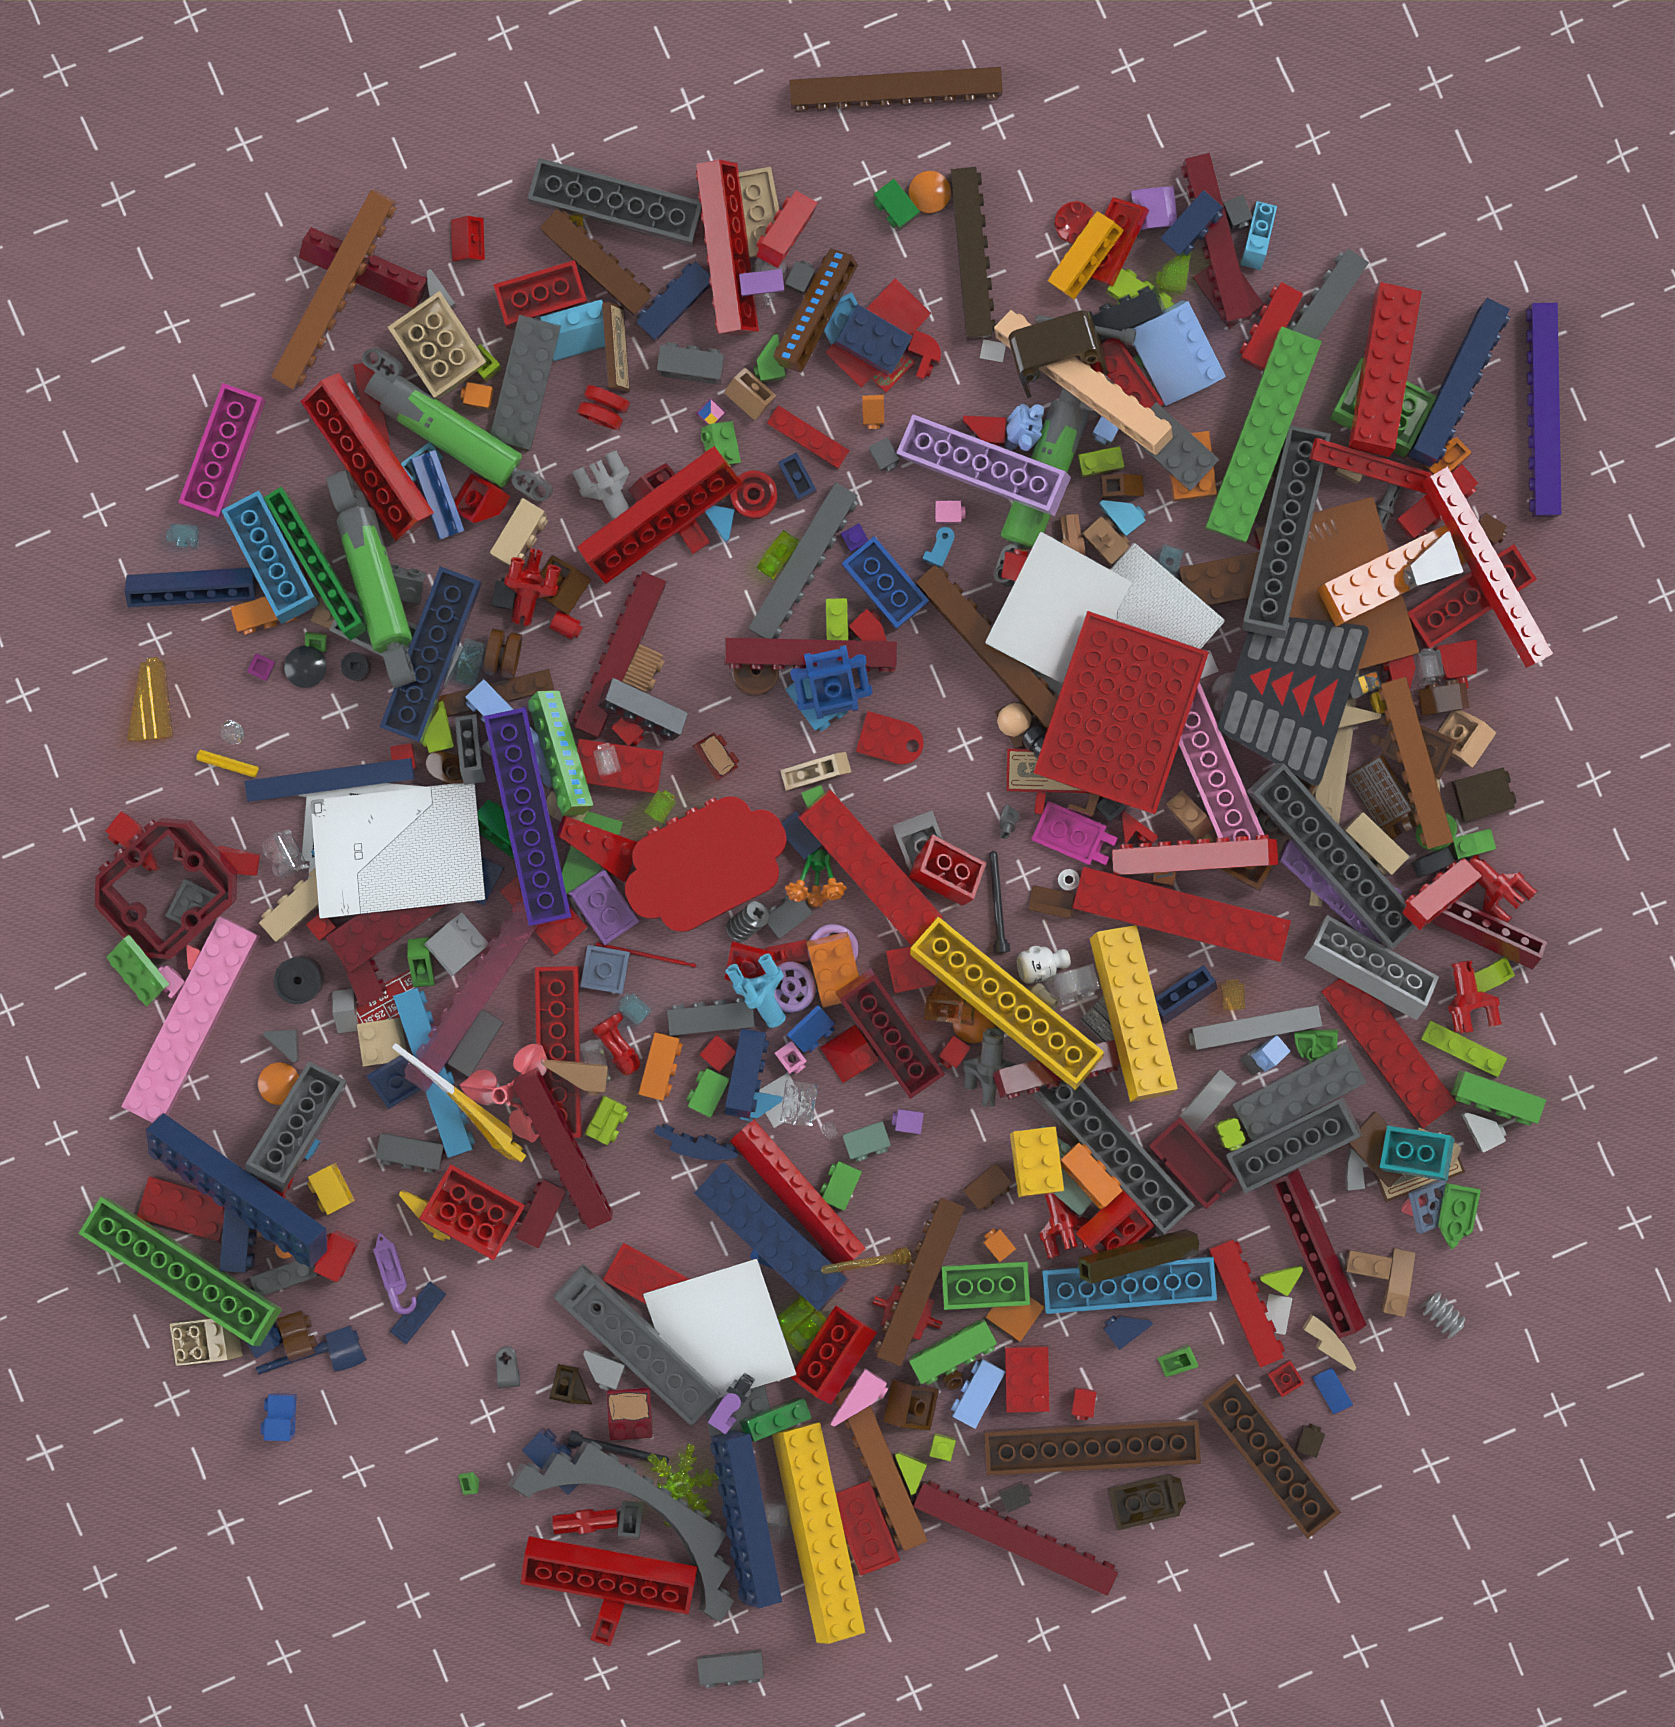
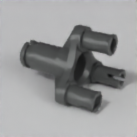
M990 1028L983 1032L981 1056L967 1059L963 1064V1070L965 1071L963 1087L969 1090L977 1088L978 1077L983 1089L981 1103L985 1107H987L988 1099H990L989 1107L995 1106L997 1086L993 1073L1000 1069L1017 1065L1002 1058L1004 1032L999 1029Z

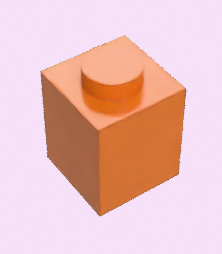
M467 382V386L462 388L461 400H464L465 406L490 411L494 389L490 386Z
M992 1228L984 1235L986 1238L983 1241L999 1262L1016 1250L1015 1246L1000 1228L997 1230Z

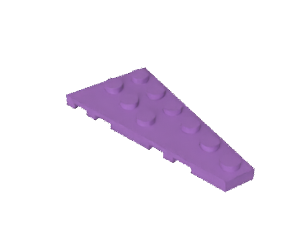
M1287 840L1279 861L1355 931L1380 944V941L1291 841ZM1395 888L1401 894L1402 890Z

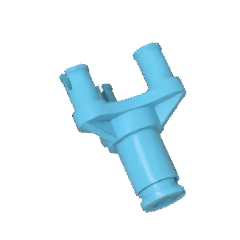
M765 954L759 958L758 961L766 974L757 978H745L737 964L730 965L725 972L730 977L735 992L745 997L747 1007L750 1009L757 1008L769 1028L781 1025L785 1021L786 1016L774 994L784 974L776 966L771 955Z

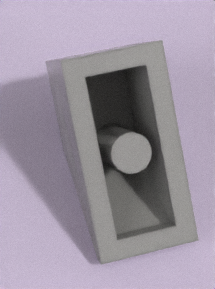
M585 1349L583 1355L595 1381L600 1383L599 1387L605 1390L616 1389L625 1364Z

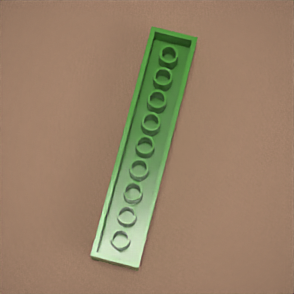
M1285 327L1279 329L1204 529L1241 543L1247 541L1322 341Z
M100 1197L78 1233L252 1346H260L282 1311L277 1305L224 1271H219V1268L110 1198Z

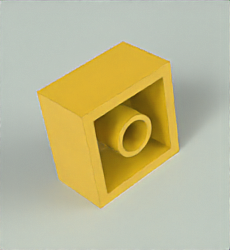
M336 1163L308 1177L310 1181L307 1184L312 1193L316 1192L319 1201H317L318 1206L322 1212L326 1211L327 1215L355 1201Z

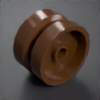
M492 628L485 649L483 673L495 676L501 664V676L513 680L518 667L523 635L511 632L505 644L504 631Z
M742 666V669H732L731 677L735 687L741 693L758 697L767 694L775 686L779 677V670H772V666H763V670H758L760 673L754 675L750 666Z

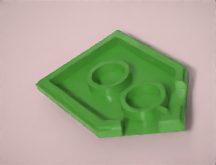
M1446 1183L1438 1226L1450 1249L1455 1248L1464 1236H1468L1473 1232L1481 1189Z

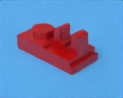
M806 940L765 947V950L774 952L772 960L776 966L785 962L800 963L810 961Z

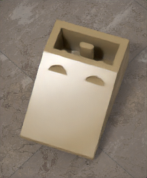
M210 1318L170 1324L176 1366L224 1361L242 1356L240 1337Z

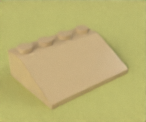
M440 291L388 326L424 384L436 399H441L453 391L487 363Z

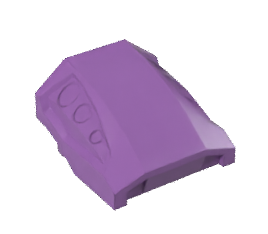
M1173 186L1131 191L1132 203L1149 209L1140 231L1169 228L1177 220Z

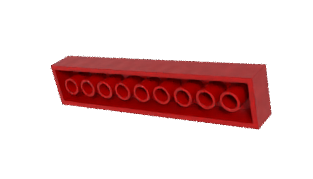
M1083 867L1073 905L1075 910L1276 962H1281L1291 920L1086 867Z

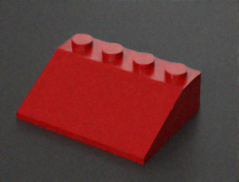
M450 1164L419 1220L494 1261L520 1218L525 1205Z

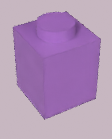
M898 1109V1113H893L892 1125L895 1126V1131L921 1134L924 1113Z

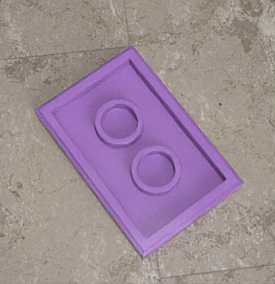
M604 869L568 892L604 945L640 922Z

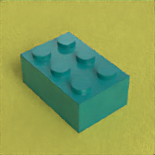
M1387 1126L1380 1168L1387 1172L1448 1181L1455 1139L1451 1135Z

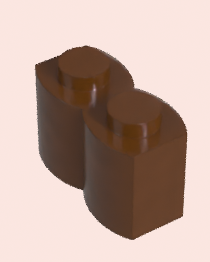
M298 1311L277 1318L284 1348L290 1361L316 1354L315 1347H317V1341L315 1336L310 1334L309 1328L312 1327L309 1315H305L303 1311Z

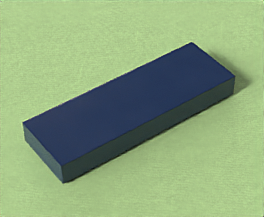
M430 1281L416 1298L415 1309L409 1314L402 1315L390 1332L407 1345L447 1294Z

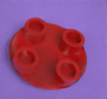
M1073 201L1066 203L1056 213L1054 221L1055 230L1061 239L1074 244L1095 213L1083 202Z

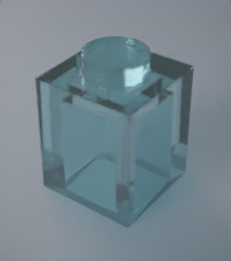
M627 993L619 1001L621 1004L619 1010L637 1026L652 1011L635 993L631 995Z

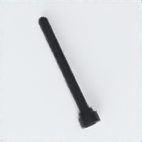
M991 851L989 853L997 938L995 944H993V952H1011L1010 943L1005 939L998 854L996 851Z
M571 1430L567 1447L576 1448V1446L580 1447L583 1441L587 1443L594 1441L602 1446L601 1450L661 1464L669 1463V1458L664 1455L586 1438L579 1434V1431Z

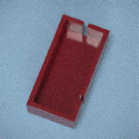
M1179 1116L1147 1144L1159 1159L1165 1158L1163 1163L1205 1209L1221 1197L1216 1191L1220 1190L1222 1193H1225L1238 1181Z

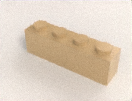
M316 868L309 873L310 878L305 882L301 880L293 887L295 891L290 896L286 894L277 901L279 905L274 910L270 908L261 916L263 920L259 924L275 942L282 940L319 907Z

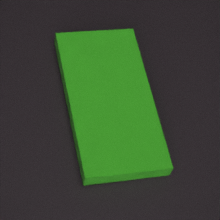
M589 811L583 820L584 823L617 835L620 834L623 824L621 821ZM570 846L562 871L567 894L603 869L572 846Z

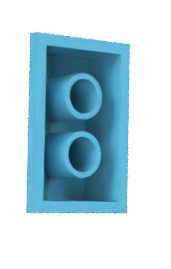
M602 299L541 317L542 321L561 325L553 358L554 361L605 347Z

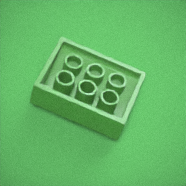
M1362 357L1329 418L1350 430L1363 363ZM1408 381L1406 382L1396 447L1393 451L1402 457H1405L1410 451L1437 397Z

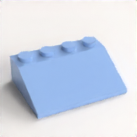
M1181 300L1167 308L1164 313L1132 328L1136 329L1134 347L1164 406L1198 392L1226 377L1188 301Z

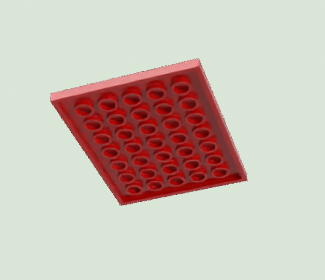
M1087 611L1033 774L1155 815L1209 652Z

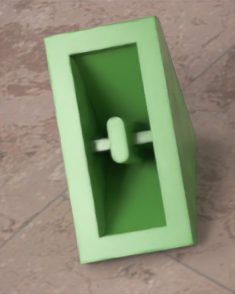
M1188 1344L1158 1357L1166 1377L1198 1367Z

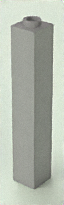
M1313 1005L1191 1028L1192 1033H1189L1188 1037L1190 1046H1194L1198 1050L1320 1027L1322 1022L1319 1006Z

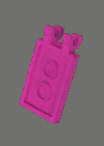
M1048 801L1031 840L1087 865H1090L1092 860L1106 866L1110 858L1100 854V849L1103 842L1115 847L1118 838L1105 833L1107 826Z

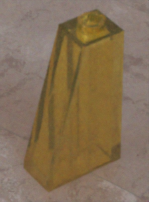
M159 657L146 658V662L140 663L127 735L129 742L173 738L165 661L159 660Z

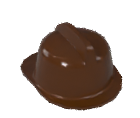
M436 751L427 757L426 768L434 778L442 780L446 785L464 784L460 772L459 755Z

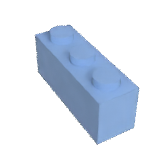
M983 1358L980 1362L976 1361L973 1365L971 1380L965 1381L961 1388V1391L964 1392L960 1400L956 1398L951 1407V1410L954 1411L952 1414L954 1418L975 1429L1005 1374L1004 1369Z

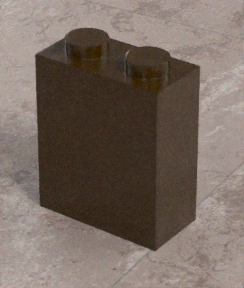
M1504 767L1451 781L1462 822L1514 809V804L1517 803L1513 791L1510 792L1508 783H1511L1509 772L1505 771Z

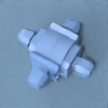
M1020 404V406L1016 407L1007 418L1009 422L1006 427L1007 438L1005 440V447L1007 449L1013 450L1020 446L1022 450L1028 451L1042 436L1040 431L1043 426V406L1036 404L1030 409L1027 405Z

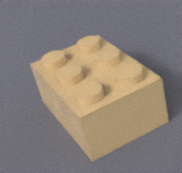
M522 498L490 554L509 567L512 557H519L525 561V552L528 548H533L537 541L536 534L539 530L543 531L548 523L546 512Z
M1364 812L1358 813L1343 828L1345 833L1383 875H1392L1410 857Z

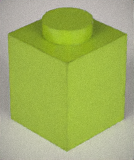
M934 1433L929 1455L951 1461L956 1439Z

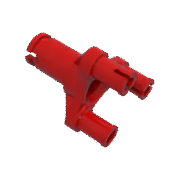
M534 548L529 550L527 564L524 567L525 561L519 557L511 558L509 572L505 575L504 584L517 593L511 621L519 624L520 618L523 616V626L531 625V618H533L538 598L557 594V581L561 572L560 567L549 565L547 566L545 579H543L539 569L543 552L537 549L535 556Z
M1477 854L1469 863L1482 875L1477 882L1486 890L1484 892L1482 911L1509 923L1512 917L1499 906L1498 902L1504 897L1517 910L1520 904L1524 903L1525 898L1528 901L1531 900L1538 891L1524 880L1525 877L1520 872L1512 874L1502 873L1500 875L1485 860H1481ZM1516 888L1525 898L1519 895L1514 889Z
M1472 960L1451 964V967L1454 969L1452 972L1457 995L1454 996V1000L1448 1005V1011L1452 1016L1454 1032L1459 1031L1460 1034L1474 1031L1470 1012H1472V1009L1480 1007L1486 1008L1488 1027L1502 1024L1498 1008L1500 1005L1499 997L1478 991L1474 968L1471 966L1473 964Z
M1050 1193L1045 1195L1051 1218L1039 1233L1040 1241L1044 1243L1047 1259L1061 1256L1055 1239L1059 1234L1062 1236L1065 1250L1071 1249L1069 1240L1071 1241L1072 1248L1078 1247L1073 1230L1079 1231L1083 1225L1090 1221V1219L1071 1212L1067 1204L1055 1194ZM1082 1242L1083 1249H1087V1246Z

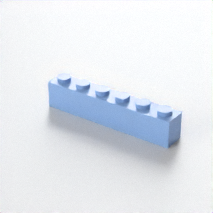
M484 679L466 696L468 700L466 702L467 706L473 712L478 710L483 716L514 710ZM530 727L539 771L543 776L541 780L550 788L552 786L551 778L545 765L543 751L540 748L539 737Z

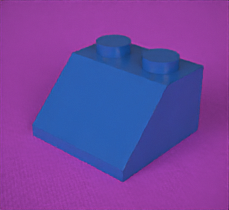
M817 1005L787 1036L804 1053L807 1050L811 1053L819 1045L817 1041L822 1036L827 1038L835 1030L833 1028L835 1022Z

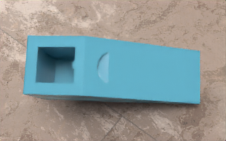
M1256 201L1240 265L1261 270L1266 257L1277 206Z

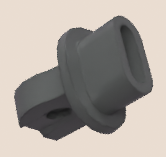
M1007 804L1004 806L1000 816V837L1003 839H1007L1010 833L1015 830L1019 819L1018 811Z

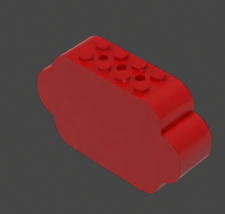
M727 796L719 800L714 797L704 802L705 807L699 810L694 807L685 812V817L670 819L666 822V827L660 829L657 826L647 831L648 836L642 838L634 847L632 858L636 871L628 877L625 884V894L632 909L638 915L645 918L655 919L661 917L664 924L670 929L686 932L772 889L779 878V866L776 858L783 853L787 844L786 832L779 818L774 813L762 809L751 812L749 806L737 797Z

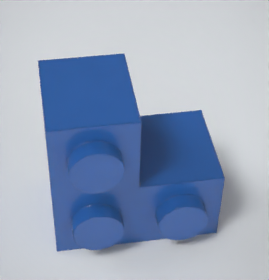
M270 1393L268 1398H265L264 1411H268V1416L264 1422H261L260 1433L264 1435V1440L290 1441L295 1437L297 1394Z

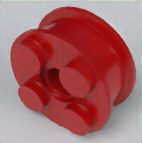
M751 470L742 473L738 477L743 484L730 493L733 507L740 515L749 519H760L767 516L777 503V488L770 476L761 471ZM750 490H758L760 497L757 500H751L748 497Z

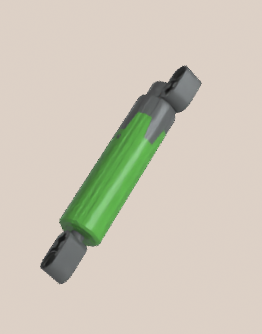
M371 348L363 353V363L375 372L364 392L381 403L379 410L498 487L506 486L509 480L512 479L513 485L518 490L536 501H544L551 497L553 487L548 481L529 469H518L522 460V454L401 377L404 366L398 359L381 348ZM372 352L378 356L377 363H373L370 359ZM394 365L393 370L395 372L390 373L391 369L388 366ZM524 475H525V476H526L525 480H526L527 482L523 484V483H521V482H522L521 476H524ZM538 486H543L546 489L545 496L538 494Z
M1102 373L1106 377L1107 381L1113 384L1111 379L1104 373ZM1063 388L1059 400H1052L1042 430L1040 431L1042 436L1035 443L1030 458L1068 473L1090 414L1094 416L1100 414ZM1013 501L1000 534L1003 539L1012 544L1005 546L1001 552L994 570L996 581L1005 587L1014 586L1016 581L1002 579L1005 552H1014L1015 549L1023 548L1032 549L1040 532H1045L1051 515Z
M345 469L326 477L333 504L339 515L336 523L373 650L383 653L390 681L394 688H399L416 681L411 659L406 648L411 643L412 636L375 511L369 507L363 492L355 490L349 471Z

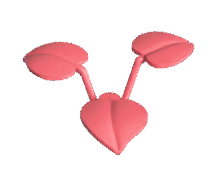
M530 1044L519 1050L513 1061L515 1070L524 1074L538 1067L543 1077L547 1071V1068L541 1064V1059H547L543 1047L540 1044ZM481 1069L474 1072L460 1084L464 1093L479 1104L489 1105L495 1102L496 1104L506 1103L508 1106L517 1107L518 1109L512 1111L509 1116L511 1130L517 1136L531 1143L538 1139L539 1134L534 1133L530 1117L524 1114L520 1104L512 1102L514 1097L512 1091L514 1080L507 1085L496 1087V1076L489 1070Z

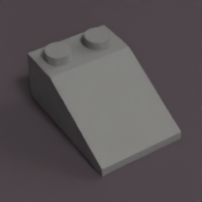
M933 810L893 825L910 872L916 857L932 834L944 840ZM914 881V884L918 889L924 887L923 885Z

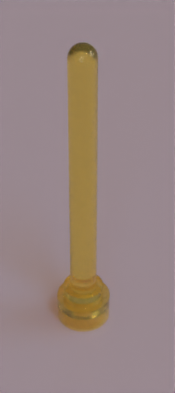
M902 1247L897 1248L892 1254L824 1265L821 1267V1272L829 1274L891 1262L905 1265L910 1262L911 1255L908 1248Z

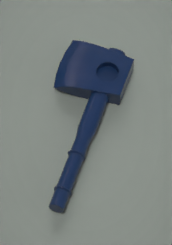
M351 1325L326 1333V1341L318 1343L317 1347H315L316 1354L290 1361L285 1356L257 1366L256 1370L258 1375L327 1351L330 1353L334 1371L352 1368L367 1359L358 1341L360 1338L357 1330L353 1331Z

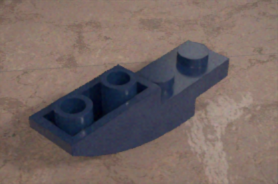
M665 1123L662 1126L657 1125L654 1131L655 1134L673 1142L669 1150L684 1156L702 1160H727L736 1158L738 1155L735 1152L736 1147L728 1143L720 1145L716 1143L717 1138L706 1133L704 1136L700 1135L697 1142H694L693 1136L684 1132L679 1135L673 1132L674 1127Z

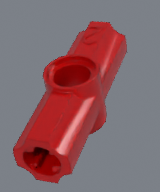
M616 1508L596 1511L594 1509L575 1511V1513L552 1516L554 1534L571 1532L583 1534L595 1532L598 1529L618 1527Z

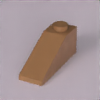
M541 1059L543 1066L586 1091V1094L599 1095V1092H605L608 1069L605 1064Z
M1394 1248L1389 1280L1387 1279L1381 1311L1405 1317L1410 1295L1415 1253Z

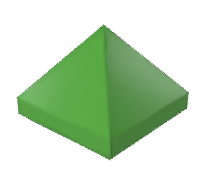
M305 632V645L315 647L321 652H326L327 635L319 632Z
M473 1472L458 1474L464 1495L478 1493L480 1479Z

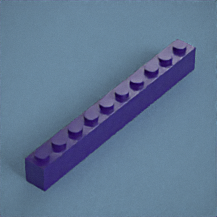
M1532 303L1525 313L1526 322H1529V330H1526V343H1529L1530 349L1526 353V362L1530 364V372H1527V385H1530V393L1527 394V406H1531V414H1528L1527 425L1531 427V436H1528V448H1531V457L1528 458V469L1532 470V478H1529L1528 482L1529 491H1532V499H1529V512H1532V517H1558L1562 515L1558 303Z

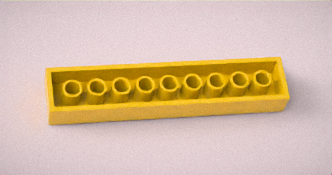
M938 917L911 947L910 955L1074 1090L1079 1087L1103 1059L1104 1051L941 918Z
M820 1422L805 1423L772 1434L816 1642L830 1644L865 1633Z

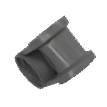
M504 1346L496 1354L498 1389L519 1387L520 1374L516 1352L512 1347ZM504 1352H507V1356H511L508 1362H505V1358H501Z

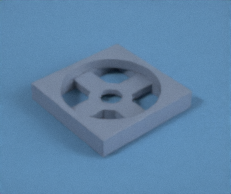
M1435 1180L1408 1193L1417 1233L1422 1234L1438 1226L1439 1211L1442 1206L1446 1181ZM1435 1188L1441 1192L1442 1197L1435 1198ZM1426 1194L1427 1201L1425 1205L1420 1207L1418 1199L1420 1195ZM1432 1202L1435 1203V1208L1433 1210L1430 1209V1204ZM1430 1214L1432 1223H1424L1422 1216Z

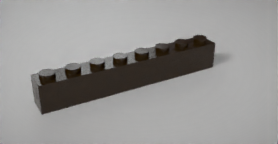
M976 167L951 169L966 340L989 339L993 336L992 332H995L994 327L996 323L995 319L991 320L990 311H994L993 298L989 299L988 290H992L991 277L987 278L986 269H990L989 256L985 257L984 248H988L987 235L983 236L982 227H986L985 214L981 215L980 206H984L983 193L979 194L978 185H982L981 172L977 173Z

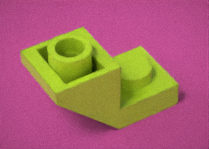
M1506 957L1498 959L1487 967L1474 971L1477 989L1482 992L1497 987L1515 976Z

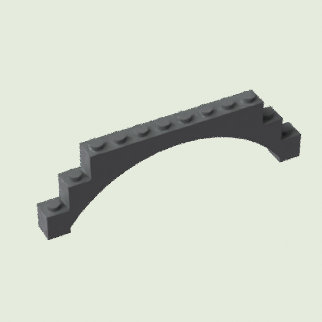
M583 1441L572 1460L571 1457L561 1451L559 1454L552 1452L540 1472V1468L530 1462L528 1465L520 1463L507 1486L527 1498H530L533 1493L547 1488L585 1483L604 1485L622 1490L649 1505L672 1527L683 1543L692 1565L697 1566L696 1578L700 1595L698 1610L713 1620L722 1622L734 1602L729 1597L730 1593L719 1587L731 1568L725 1564L727 1561L725 1558L715 1554L727 1533L722 1531V1525L713 1520L711 1523L704 1519L706 1517L705 1514L697 1509L693 1512L687 1508L689 1504L680 1498H677V1500L670 1497L671 1492L662 1486L658 1489L653 1485L654 1481L645 1475L640 1477L635 1474L637 1470L629 1464L623 1466L618 1462L620 1458L610 1452L608 1455L601 1451L603 1447L594 1441H591V1443Z

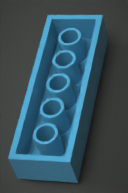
M259 490L221 510L281 624L319 605Z

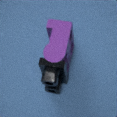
M744 1373L739 1380L735 1379L726 1390L728 1393L722 1399L708 1423L724 1434H727L737 1420L732 1417L733 1414L753 1393L750 1387L755 1379L747 1373Z

